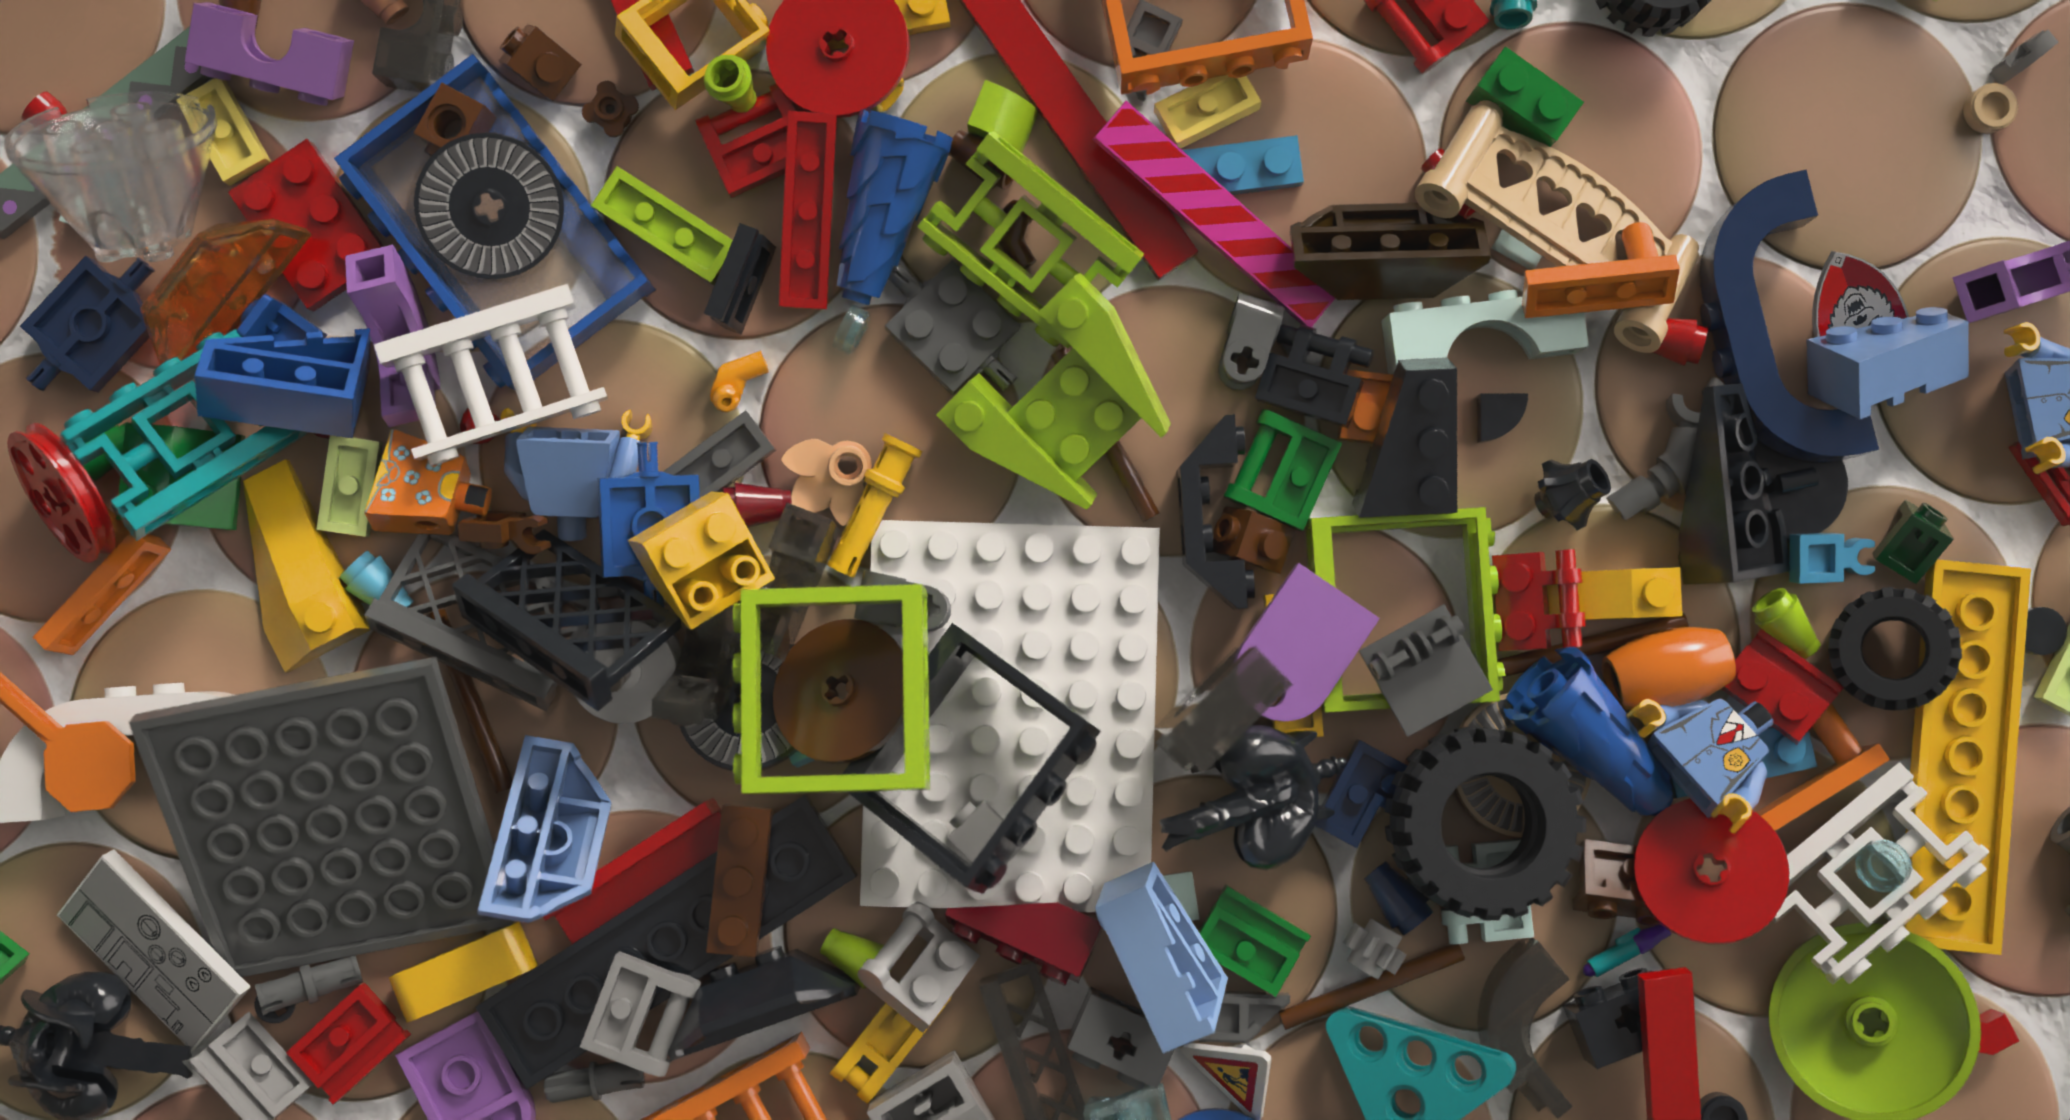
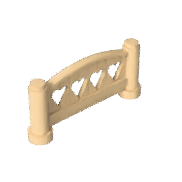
M1483 100L1477 105L1472 106L1435 169L1427 171L1415 189V198L1418 204L1434 216L1452 218L1459 213L1465 203L1523 242L1526 246L1544 256V258L1557 267L1618 261L1615 235L1622 234V231L1630 224L1637 222L1648 224L1652 231L1658 256L1676 255L1680 272L1675 300L1671 304L1621 309L1622 313L1615 324L1614 334L1624 346L1634 351L1651 353L1658 350L1668 332L1666 320L1699 258V244L1697 241L1683 234L1675 235L1670 240L1667 239L1641 210L1595 172L1550 146L1503 127V111L1496 103ZM1497 154H1505L1510 158L1513 165L1523 166L1528 172V180L1502 188L1499 184ZM1538 180L1544 181L1553 192L1557 191L1564 194L1568 201L1567 207L1544 216L1540 214L1536 182ZM1576 207L1586 209L1591 218L1602 220L1607 227V233L1589 241L1581 242L1578 234Z

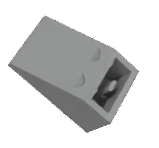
M955 1050L871 1099L867 1110L871 1120H995Z

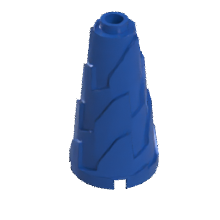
M864 109L860 110L850 153L854 158L846 197L849 199L839 245L842 255L837 286L844 288L843 298L870 305L872 297L880 298L893 266L898 267L913 223L918 221L933 182H938L953 141V138L937 130L935 137L925 134L927 126L870 110L869 113Z
M1567 647L1555 650L1562 659L1554 664L1543 656L1531 665L1515 682L1506 697V700L1513 706V709H1505L1503 707L1506 717L1525 734L1529 733L1536 741L1552 751V753L1566 760L1583 776L1595 780L1631 812L1636 810L1639 815L1656 816L1669 807L1673 802V786L1670 783L1671 776L1653 756L1644 739L1639 736L1638 730L1632 724L1630 718L1627 717L1623 707L1594 671L1590 660L1576 647Z

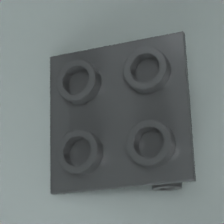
M1445 604L1359 650L1361 657L1407 737L1493 690L1462 636L1466 632L1462 621L1457 615L1451 617Z

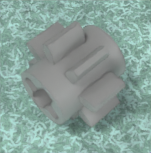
M1372 918L1365 928L1354 923L1343 941L1347 947L1352 949L1347 961L1376 979L1380 978L1384 969L1396 975L1407 954L1397 948L1403 937Z

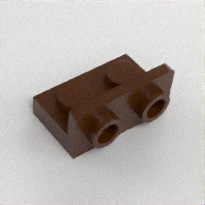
M1584 839L1579 845L1584 847L1579 862L1580 891L1572 899L1573 910L1587 912L1589 917L1595 919H1612L1622 916L1636 918V922L1642 925H1661L1644 905L1636 886L1634 858L1637 846Z

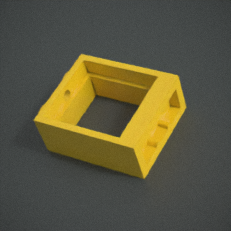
M640 0L617 15L615 36L672 108L677 110L706 90L704 75L708 64L691 76H688L649 26L688 0ZM712 0L743 39L722 55H735L747 62L765 49L767 36L770 32L768 29L769 23L762 10L756 4L752 3L749 5L746 0Z

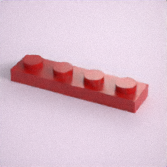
M788 111L779 306L827 309L837 114Z

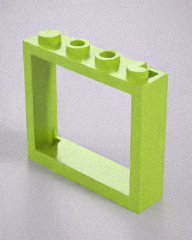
M1486 507L1457 509V513L1364 518L1352 515L1308 519L1305 526L1308 569L1334 587L1335 573L1332 534L1462 525L1471 652L1493 689L1470 703L1500 702L1499 691H1503L1502 677L1506 675L1503 663L1497 662L1496 643L1502 640V623L1500 615L1493 613L1492 595L1498 593L1499 579L1496 567L1490 566L1489 547L1494 546L1495 531L1491 530V518H1486ZM1342 676L1322 703V712L1324 713L1390 709L1382 693L1343 695Z
M922 584L741 590V603H735L733 606L735 633H741V653H735L733 657L735 683H741V703H735L733 709L735 733H741V754H735L733 775L735 783L741 784V793L764 795L931 790L927 590ZM902 603L905 773L761 777L760 607Z

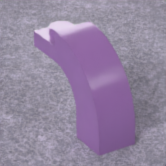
M2070 240L2024 256L2002 260L1952 277L1967 321L1969 323L1976 322L2070 292Z
M393 245L345 256L347 294L361 314L366 327L370 328L373 346L374 344L429 327L413 281ZM376 353L380 378L382 418L388 427L418 421L419 418L403 373L396 372L395 366L386 368L380 364ZM432 353L423 356L426 364L422 365V369L436 405L435 390H439L441 387L436 354Z

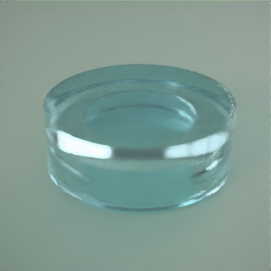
M852 305L836 332L832 347L847 355L852 354L865 334L871 317L870 313L856 305Z
M1876 840L1858 853L1855 868L1858 877L1867 887L1877 892H1891L1907 882L1912 872V863L1906 850L1899 844L1890 840Z

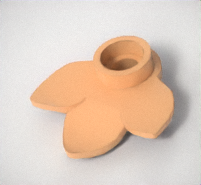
M808 439L793 445L781 458L786 467L799 474L791 494L792 511L795 513L812 514L830 508L837 522L842 526L847 525L862 496L864 474L867 469L872 468L871 457L868 451L861 444L850 440L840 441L832 446L819 439ZM844 456H852L856 459L857 464L853 471L843 472L838 467L839 460Z

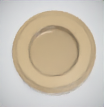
M1989 83L1973 91L1966 98L1963 106V114L1967 124L1973 130L1982 134L1996 133L2009 126L2014 121L2018 112L2016 96L2008 87L1999 83Z

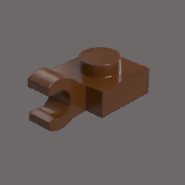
M488 511L485 516L474 514L457 522L459 541L479 542V546L482 549L503 548L509 545V540L516 542L518 547L528 554H538L551 547L550 541H540L534 537L532 528H539L549 523L547 516L533 514L526 517V513Z

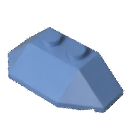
M525 735L478 908V915L531 923L591 894L612 802L592 771L582 760L581 754L574 743Z

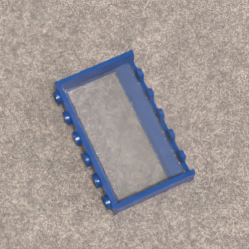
M471 54L334 158L344 171L339 176V179L345 188L357 200L364 197L373 209V211L367 214L373 225L384 237L387 238L389 235H393L402 247L397 252L404 265L414 275L419 272L422 273L431 285L425 289L428 297L441 312L444 313L449 309L456 319L568 284L576 308L567 311L569 318L565 320L573 346L576 349L644 296H649L656 290L487 68L474 54ZM441 82L484 104L497 117L489 132L508 135L531 146L544 157L559 181L564 200V216L558 239L541 262L519 275L502 279H483L463 274L441 261L428 247L419 231L414 213V192L419 175L431 156L424 152L427 144L417 137L414 131ZM462 120L453 121L446 127L445 139L454 138L460 133ZM489 193L482 194V202L476 207L479 214L487 212L490 219H496L498 217V208L503 206L502 200H492ZM538 320L519 326L522 333L517 335L533 381L558 362L546 326L541 327ZM491 335L472 341L474 347L472 351L478 347L488 360L483 365V368L494 383L500 388L507 385L515 390L499 342H493Z

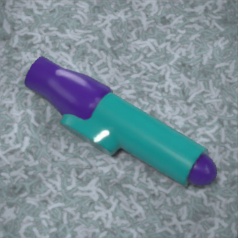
M1655 925L1645 929L1637 927L1615 939L1616 945L1588 959L1587 964L1583 967V974L1588 977H1599L1630 959L1650 951L1662 940L1671 936V932L1663 925Z

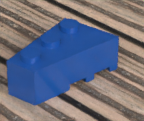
M370 328L354 329V336L323 338L322 332L306 333V340L274 342L273 335L206 339L194 375L198 416L353 439L370 370Z

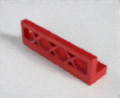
M711 798L704 801L597 870L590 895L543 916L544 920L547 921L555 916L570 942L574 944L717 852L722 810L715 799Z

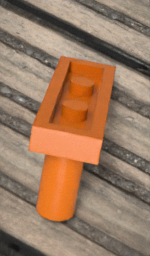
M1643 222L1630 224L1621 234L1628 260L1525 270L1522 297L1525 318L1674 303L1680 272L1676 255L1658 256L1652 231L1648 224Z
M106 506L116 536L114 551L107 556L40 628L33 638L44 650L74 655L172 549L160 537L147 534L136 541L126 529L124 523L121 520H116V515Z
M1832 703L1812 728L1836 763L1756 812L1771 825L1774 831L1890 760L1879 743L1861 747Z

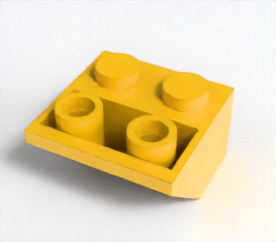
M711 491L628 540L651 583L690 630L740 601L741 590L759 589L775 579L728 493Z

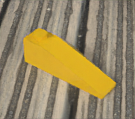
M284 459L243 480L263 629L284 672L288 673L367 633L371 629L364 616L366 612L359 598L346 591L347 585L339 578L345 570L326 532L316 530L318 516L290 460Z

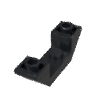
M1235 414L1225 415L1177 469L1183 566L1233 610L1248 608L1247 599L1255 598L1253 570H1245V560L1206 562L1205 553H1213V532L1211 524H1203L1202 505H1210V485L1208 476L1200 477V469L1234 467L1238 463V455H1245L1244 427L1236 426Z

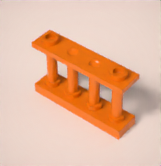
M801 1031L640 1120H716L715 1116L718 1114L716 1107L731 1098L735 1105L741 1104L749 1120H772L758 1092L761 1091L759 1083L773 1075L776 1076L778 1081L784 1080L804 1120L827 1119L801 1072V1069L804 1067L801 1060L806 1058L811 1049Z

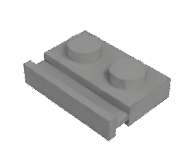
M250 1012L241 1017L212 1041L207 1048L189 1061V1064L240 1120H274L314 1086V1083Z

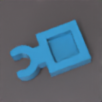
M1841 533L1790 534L1789 582L1798 584L1844 582V570L1852 574H1872L1875 572V566L1859 564L1857 556L1861 549L1875 547V541L1864 538H1850L1844 542V534Z

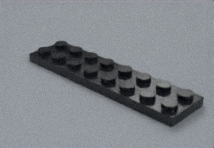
M807 794L786 806L772 817L759 940L858 876ZM717 852L475 1007L526 1089L534 1086L588 1051L580 1048L615 954L619 951L672 972L691 976L697 980L735 956L706 953ZM658 987L649 1011L670 997L671 991Z

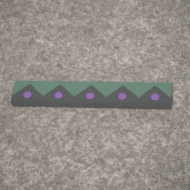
M190 26L0 173V238H7L70 189L74 176L83 179L179 104L178 98L204 85L212 78L200 74L201 66L185 62Z

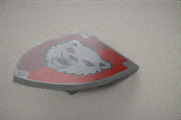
M1831 251L1819 276L1812 307L1814 338L1825 336L1826 330L1834 327L1848 326L1857 329L1871 326V321L1880 317H1898L1901 319L1909 317L1899 291L1884 272L1861 258Z

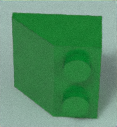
M125 422L122 455L145 442L132 426V423ZM151 424L177 459L216 436L213 431ZM235 434V443L222 450V452L244 440L245 436ZM158 458L135 471L148 488L149 496L134 506L136 507L194 470L188 471L175 480ZM241 476L163 525L237 530ZM121 477L119 495L130 489ZM116 515V520H122L119 515Z

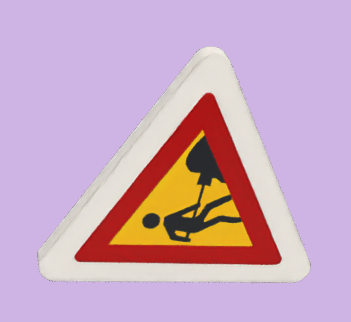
M1198 1043L1183 1045L1181 1052L1243 1113L1255 1120L1262 1119L1272 1059L1267 1052L1255 1050L1247 1045H1244L1242 1048Z

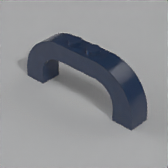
M1806 169L1784 174L1763 182L1743 196L1718 220L1706 241L1701 258L1700 287L1704 304L1701 305L1700 314L1703 326L1708 327V332L1712 333L1716 349L1712 353L1715 373L1719 378H1723L1725 385L1743 384L1758 433V440L1776 452L1794 459L1809 462H1835L1863 456L1879 450L1871 415L1858 419L1839 409L1821 410L1812 408L1799 402L1787 391L1778 373L1753 274L1755 252L1764 237L1801 228L1819 216Z

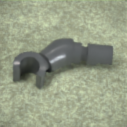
M1712 377L1705 387L1723 385V382ZM1672 393L1666 400V411L1670 419L1678 427L1672 428L1665 451L1656 458L1657 464L1647 471L1648 477L1638 476L1606 498L1614 511L1625 521L1640 511L1647 514L1661 504L1660 497L1662 496L1669 499L1677 493L1680 495L1686 494L1700 413L1693 412L1685 406L1683 395Z

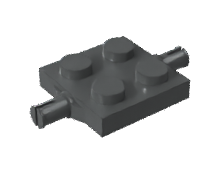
M953 260L934 278L922 284L908 273L902 265L896 268V273L893 271L890 274L888 280L907 299L903 308L885 325V330L952 396L978 373L982 374L984 372L1003 392L1009 388V385L1014 383L1017 377L997 358L1002 347L1019 331L1020 325L980 286L969 280Z

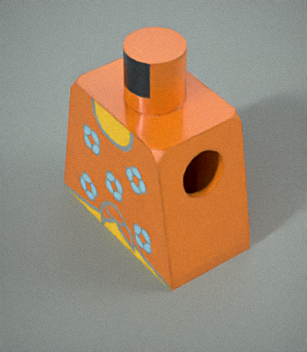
M391 429L364 513L374 531L450 535L455 530L460 511L482 516L488 513L492 489L469 483L471 472L466 458L458 453L459 457L453 460L430 466L428 459H414L411 451L413 448L428 444L427 441L399 430Z

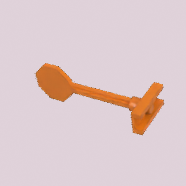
M0 672V703L46 743V749L44 750L45 790L70 812L114 808L136 782L134 743L109 721L69 724L63 728Z

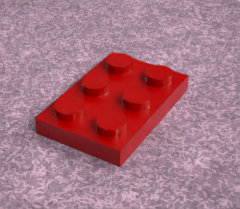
M305 139L228 191L305 307L313 312L347 290L345 256L384 247L315 144L309 139Z

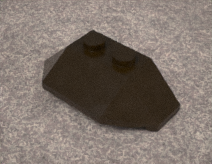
M1418 203L1330 205L1311 215L1304 222H1297L1290 226L1294 268L1337 300L1434 298L1490 263L1491 259L1484 221L1473 217L1466 219L1459 214L1452 218L1437 217L1425 211Z

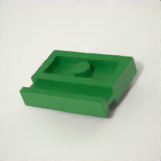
M1226 884L1198 930L1219 964L1275 997L1298 960L1303 946L1311 937L1306 931Z

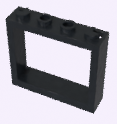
M951 623L928 655L929 719L972 659L976 657L1068 725L1070 729L971 865L879 791L847 793L965 888L984 894L987 889L995 887L1001 881L1007 871L1006 862L1016 848L1023 847L1033 837L1037 829L1036 821L1045 808L1054 805L1061 798L1067 787L1066 779L1076 765L1083 764L1092 755L1097 744L1095 739L1101 731L954 623ZM904 719L888 742L869 756L850 762L841 775L890 774L904 754Z

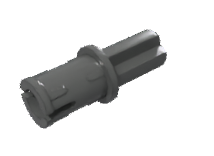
M591 1061L587 1068L554 1073L544 1078L545 1096L552 1103L593 1096L594 1100H601L604 1094L636 1088L640 1089L645 1086L644 1072L619 1062L598 1065L597 1061Z

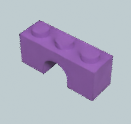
M210 2L193 3L185 62L201 66L200 74L221 80H231V74L249 78L250 87L272 93H279L280 87L299 91V100L317 105H328V99L334 100L344 97L354 40L309 28L293 29L291 44L287 54L282 59L276 60L263 53L256 42V14Z

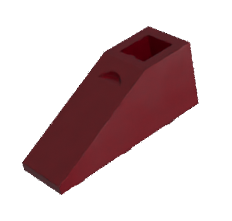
M1059 902L948 908L945 913L947 923L953 925L952 934L973 944H977L980 938L997 946L995 953L1000 957L1018 965H1021L1024 959L1042 966L1039 974L1066 986L1068 979L1079 984L1103 929L1098 920Z

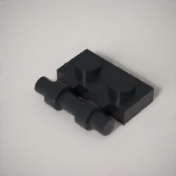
M1282 324L1277 335V342L1292 346L1289 357L1273 353L1269 354L1255 399L1265 404L1349 428L1364 382L1362 379L1346 374L1351 363L1369 368L1374 350L1357 345V340L1342 336L1338 340L1316 334V328L1301 324L1299 328ZM1310 352L1333 358L1330 369L1306 363Z

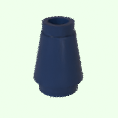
M1387 861L1364 878L1391 929L1397 927L1403 936L1434 912L1426 903L1429 898L1416 890L1394 868H1391Z

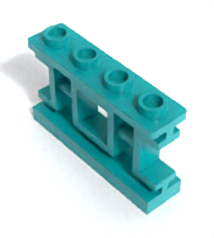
M236 329L226 335H223L221 332L211 334L196 346L198 351L182 361L178 357L165 361L153 371L155 377L138 387L135 383L121 387L109 397L108 400L111 403L94 413L90 409L83 410L72 416L63 425L65 430L60 433V439L71 450L82 466L103 454L130 488L112 499L111 507L122 518L124 526L136 541L307 434V432L265 426L225 452H222V450L235 443L236 435L224 420L203 417L216 436L177 459L151 426V424L188 402H191L197 410L195 382L193 379L206 339L241 337L236 332ZM131 417L132 426L145 442L121 455L104 432ZM158 458L175 480L188 471L194 470L136 507L134 506L149 496L148 488L135 473V471Z

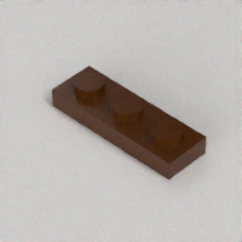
M732 804L722 805L706 953L754 958L758 955L773 809Z

